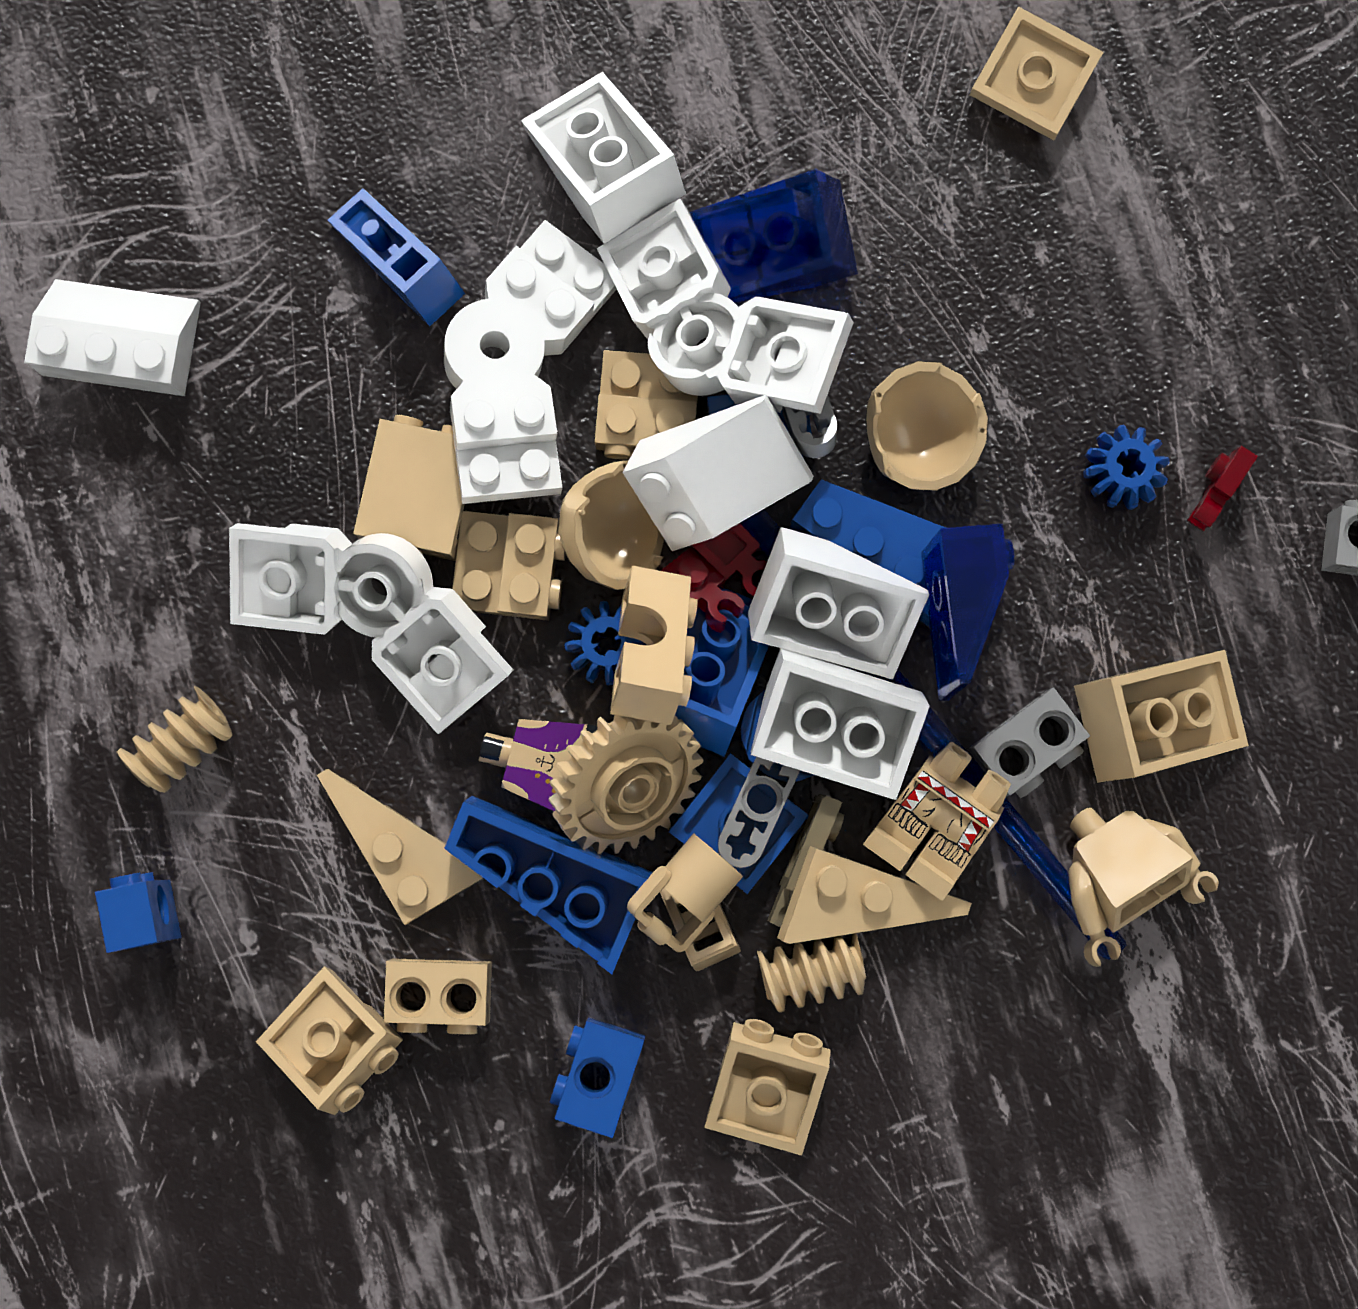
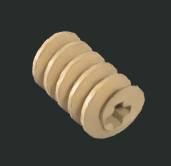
M194 686V689L199 699L196 704L183 696L178 700L183 710V715L178 716L168 709L163 712L168 724L166 729L153 722L148 725L153 738L152 741L148 742L138 735L132 738L138 751L135 755L123 748L117 751L122 762L145 786L152 787L159 792L165 793L171 788L169 776L181 780L186 775L184 763L196 767L202 762L198 749L208 754H212L217 749L213 736L223 741H227L232 737L231 728L222 711L206 693Z
M857 933L852 934L851 946L846 944L842 936L833 937L832 949L829 951L821 939L814 940L811 955H808L800 942L795 943L792 959L787 957L781 946L775 947L773 963H769L763 953L757 951L767 999L772 1001L778 1012L785 1011L786 997L789 995L797 1007L802 1008L804 1007L806 992L808 991L812 993L818 1004L824 1003L826 987L831 988L838 1000L844 998L845 984L849 982L857 995H862L864 992L866 973Z

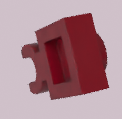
M1242 445L1228 456L1222 452L1207 471L1205 477L1211 483L1203 493V498L1188 517L1187 522L1202 532L1207 527L1210 528L1220 514L1224 504L1232 497L1258 456Z
M740 523L714 538L690 546L726 580L736 572L741 577L740 582L743 591L748 596L754 598L757 588L752 583V576L757 571L764 572L767 561H757L752 556V553L761 544Z
M692 547L660 570L691 577L690 598L697 599V609L700 608L705 612V620L714 631L721 633L725 629L727 618L719 610H728L736 618L742 616L745 604L741 597L730 591H722L726 578Z

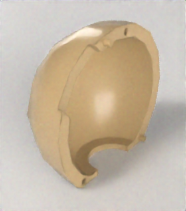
M918 361L894 370L872 391L867 405V434L876 465L884 476L910 489L938 490L959 482L977 464L986 444L988 417L980 393L973 389L963 375L941 365L942 363Z
M629 460L613 462L599 467L575 483L563 499L558 527L564 551L578 571L586 579L615 590L625 589L632 566L656 570L663 559V556H660L664 538L623 474Z

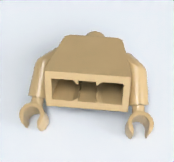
M1093 808L1082 810L1074 817L1070 824L1071 830L1081 839L1074 846L1073 862L1068 871L1071 900L1082 933L1090 936V940L1087 941L1084 947V956L1092 966L1101 967V961L1097 956V948L1101 943L1106 945L1112 960H1117L1120 956L1121 948L1119 943L1115 939L1105 936L1104 930L1107 927L1113 933L1178 890H1181L1183 898L1189 903L1205 902L1204 895L1198 889V882L1208 893L1216 891L1219 881L1213 873L1199 871L1200 861L1181 831L1176 827L1151 819H1143L1134 811H1125L1106 823Z

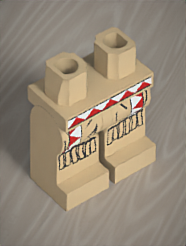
M953 742L946 745L935 758L932 756L928 757L863 844L901 871L930 828L935 829L936 831L911 864L906 876L941 901H944L956 880L999 820L1004 809L1002 804L1011 786L1008 780L991 770L987 771L976 787L961 778L960 774L972 757Z

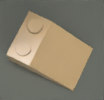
M1225 650L1074 686L1083 726L1090 735L1087 738L1097 783L1135 778L1249 746Z

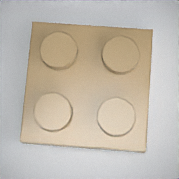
M1018 6L972 87L970 96L1044 136L1055 140L1103 52Z

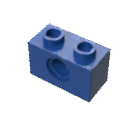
M153 872L144 874L134 873L109 879L110 889L95 892L106 953L182 938L170 880H154Z
M588 1017L584 1028L574 1026L565 1054L574 1057V1061L568 1077L561 1074L558 1075L550 1099L551 1104L559 1106L555 1119L613 1138L645 1035ZM599 1062L605 1065L610 1073L608 1084L602 1088L589 1087L582 1078V1068L586 1064Z

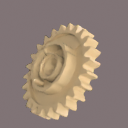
M614 715V720L611 723H607L600 717L597 720L598 728L596 732L591 733L583 729L580 732L583 743L580 746L568 745L566 747L571 754V758L568 761L556 763V767L563 775L550 781V785L557 793L548 799L555 808L552 816L572 842L576 841L583 850L592 846L598 854H601L607 846L617 854L625 842H628L633 849H636L641 836L646 835L651 841L654 840L657 826L661 825L669 829L671 827L669 816L672 813L683 814L685 812L680 802L683 799L695 796L689 785L701 780L702 776L695 768L703 763V758L696 752L701 745L693 737V731L676 716H674L671 725Z

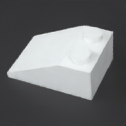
M603 72L521 120L523 127L581 216L604 244L686 195L674 154Z
M767 395L640 440L623 471L624 476L672 551L718 536L812 482L814 477Z
M781 527L748 610L751 640L893 679L929 597V592L927 589L828 540Z

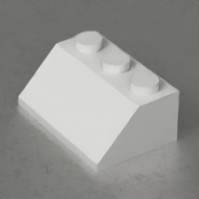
M55 279L32 315L24 363L42 376L185 396L201 302L195 299Z
M780 648L764 693L751 755L896 800L930 705L923 692Z

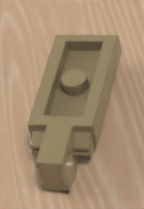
M822 794L815 795L808 812L809 816L804 822L779 885L781 887L767 920L770 923L781 928L809 847L812 846L823 850L827 840L834 842L838 836L844 820V814L839 812L842 804L841 801Z

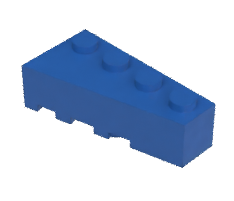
M822 479L794 516L789 528L828 540L927 589L929 597L919 620L948 641L959 633L1014 555Z
M474 796L469 797L463 802L444 847L445 850L493 886L501 888L518 901L522 908L533 916H538L558 931L566 941L574 947L582 949L598 961V965L610 974H613L636 919L627 909L628 902L653 872L604 851L598 854L592 846L583 850L576 841L572 842L568 836Z

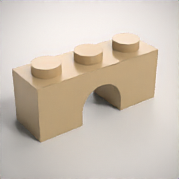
M638 566L631 567L622 596L618 636L634 638L647 645L624 642L614 673L610 714L671 725L678 705L687 706L691 692L692 676L684 675V667L690 666L695 644V637L687 636V628L693 627L697 611V599L690 598L691 577Z

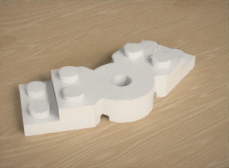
M680 198L597 248L633 322L648 339V349L652 360L675 388L684 393L697 396L711 395L725 389L735 404H742L767 395L778 413H781L784 406L821 414L854 323L848 313L757 296L738 307L728 298L731 288L712 252L703 240L688 209ZM706 338V340L703 343L696 346L700 340Z
M546 220L543 221L521 248L516 245L486 279L485 300L476 301L460 310L451 320L446 331L444 367L449 381L456 388V391L451 395L450 415L462 504L558 495L562 492V480L556 445L557 428L551 387L538 378L542 368L543 357L562 354L617 288L603 262ZM488 347H498L506 355L498 359H492L485 356L482 351Z
M237 523L229 528L230 624L325 635L343 620L355 631L375 637L372 640V661L437 734L441 733L513 671L511 666L481 634V631L486 626L453 589L433 587L432 573L426 559L414 545L405 539L391 534L379 533L365 536L352 544L338 528L290 524L285 528ZM372 578H376L384 584L387 596L375 591L372 586Z

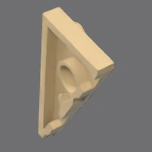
M329 769L317 775L404 925L409 924L483 879V877L445 850L446 843L360 790L359 787L345 778L340 777Z
M810 846L777 938L792 944L968 915L972 903L949 894L944 901H941L915 882Z

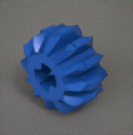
M1120 425L1115 429L1114 438L1110 434L1103 432L1096 439L1099 448H1090L1085 454V457L1095 465L1084 470V477L1088 479L1098 478L1099 483L1092 488L1091 493L1093 496H1098L1104 490L1108 491V507H1115L1121 500V497L1128 510H1133L1138 506L1139 498L1150 503L1156 498L1153 487H1163L1168 481V478L1157 470L1169 465V458L1165 456L1155 457L1154 452L1160 448L1162 442L1159 439H1155L1148 445L1143 441L1146 436L1145 428L1139 427L1131 438L1125 425ZM1124 458L1131 461L1129 469L1133 473L1129 477L1122 475L1123 466L1119 464Z
M601 601L599 605L601 617L595 619L591 610L587 607L581 610L584 620L588 623L586 628L575 622L569 624V631L582 637V639L566 642L565 649L567 652L584 651L583 654L571 662V666L577 671L591 663L586 674L588 682L594 683L600 669L605 670L606 685L613 686V670L617 667L624 642L638 645L647 644L634 638L618 636L621 605L618 607L615 616L610 617L608 602ZM609 632L617 634L615 641L617 644H621L618 651L608 650L605 656L599 655L597 653L600 650L597 643L594 644L597 636L606 638Z

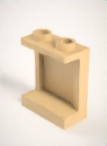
M395 415L394 421L380 419L353 534L358 539L379 533L395 535L410 542L421 554L456 561L457 535L464 504H462L452 426L443 425L442 431L423 428V421L409 416Z

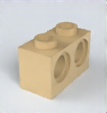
M391 959L386 961L384 1023H397V1032L425 1033L427 1032V1024H447V1033L477 1034L478 1025L485 1026L490 1022L492 961ZM407 982H415L424 989L426 1001L421 1009H410L402 1002L401 991ZM456 984H467L475 991L477 1000L472 1010L461 1011L452 1004L451 991Z

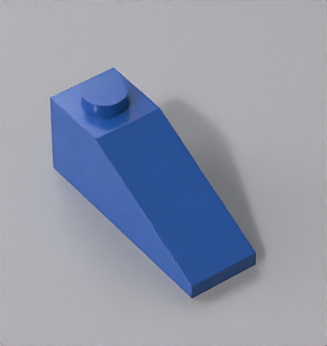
M362 188L327 220L387 285L429 326L466 294L442 260L365 189Z

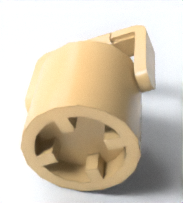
M693 833L666 866L658 867L629 900L627 909L638 920V928L658 945L667 944L674 951L683 952L713 919L717 906L743 876ZM662 888L693 914L675 937L672 935V930L653 913L643 911Z

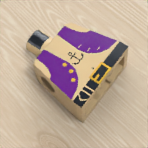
M519 719L514 739L488 732L485 734L479 761L506 768L502 788L555 811L548 798L557 793L550 785V781L563 775L556 767V763L570 760L571 754L566 747L568 745L580 746L583 743L580 733L583 729L594 733L598 727L586 724Z

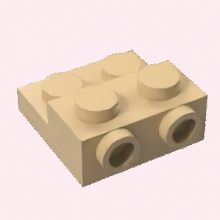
M604 350L595 431L596 450H605L604 456L608 458L630 459L640 440L696 420L698 396L684 393L675 388L656 366L650 354Z
M463 511L452 589L476 613L549 621L550 609H559L562 593V580L554 579L556 560L565 561L566 557L558 532L559 519L509 513V516Z
M324 966L256 1042L318 1110L336 1115L339 1110L342 1113L351 1110L361 1101L364 1095V1090L361 1086L373 1073H384L396 1062L399 1053L395 1048L403 1039L388 1023H384V1019L372 1006L363 1003L333 970Z
M748 1019L744 1025L733 1022L707 1114L705 1128L802 1156L829 1070L831 1050L823 1048V1042L816 1036L808 1033H796L792 1039L774 1034V1028L762 1020Z

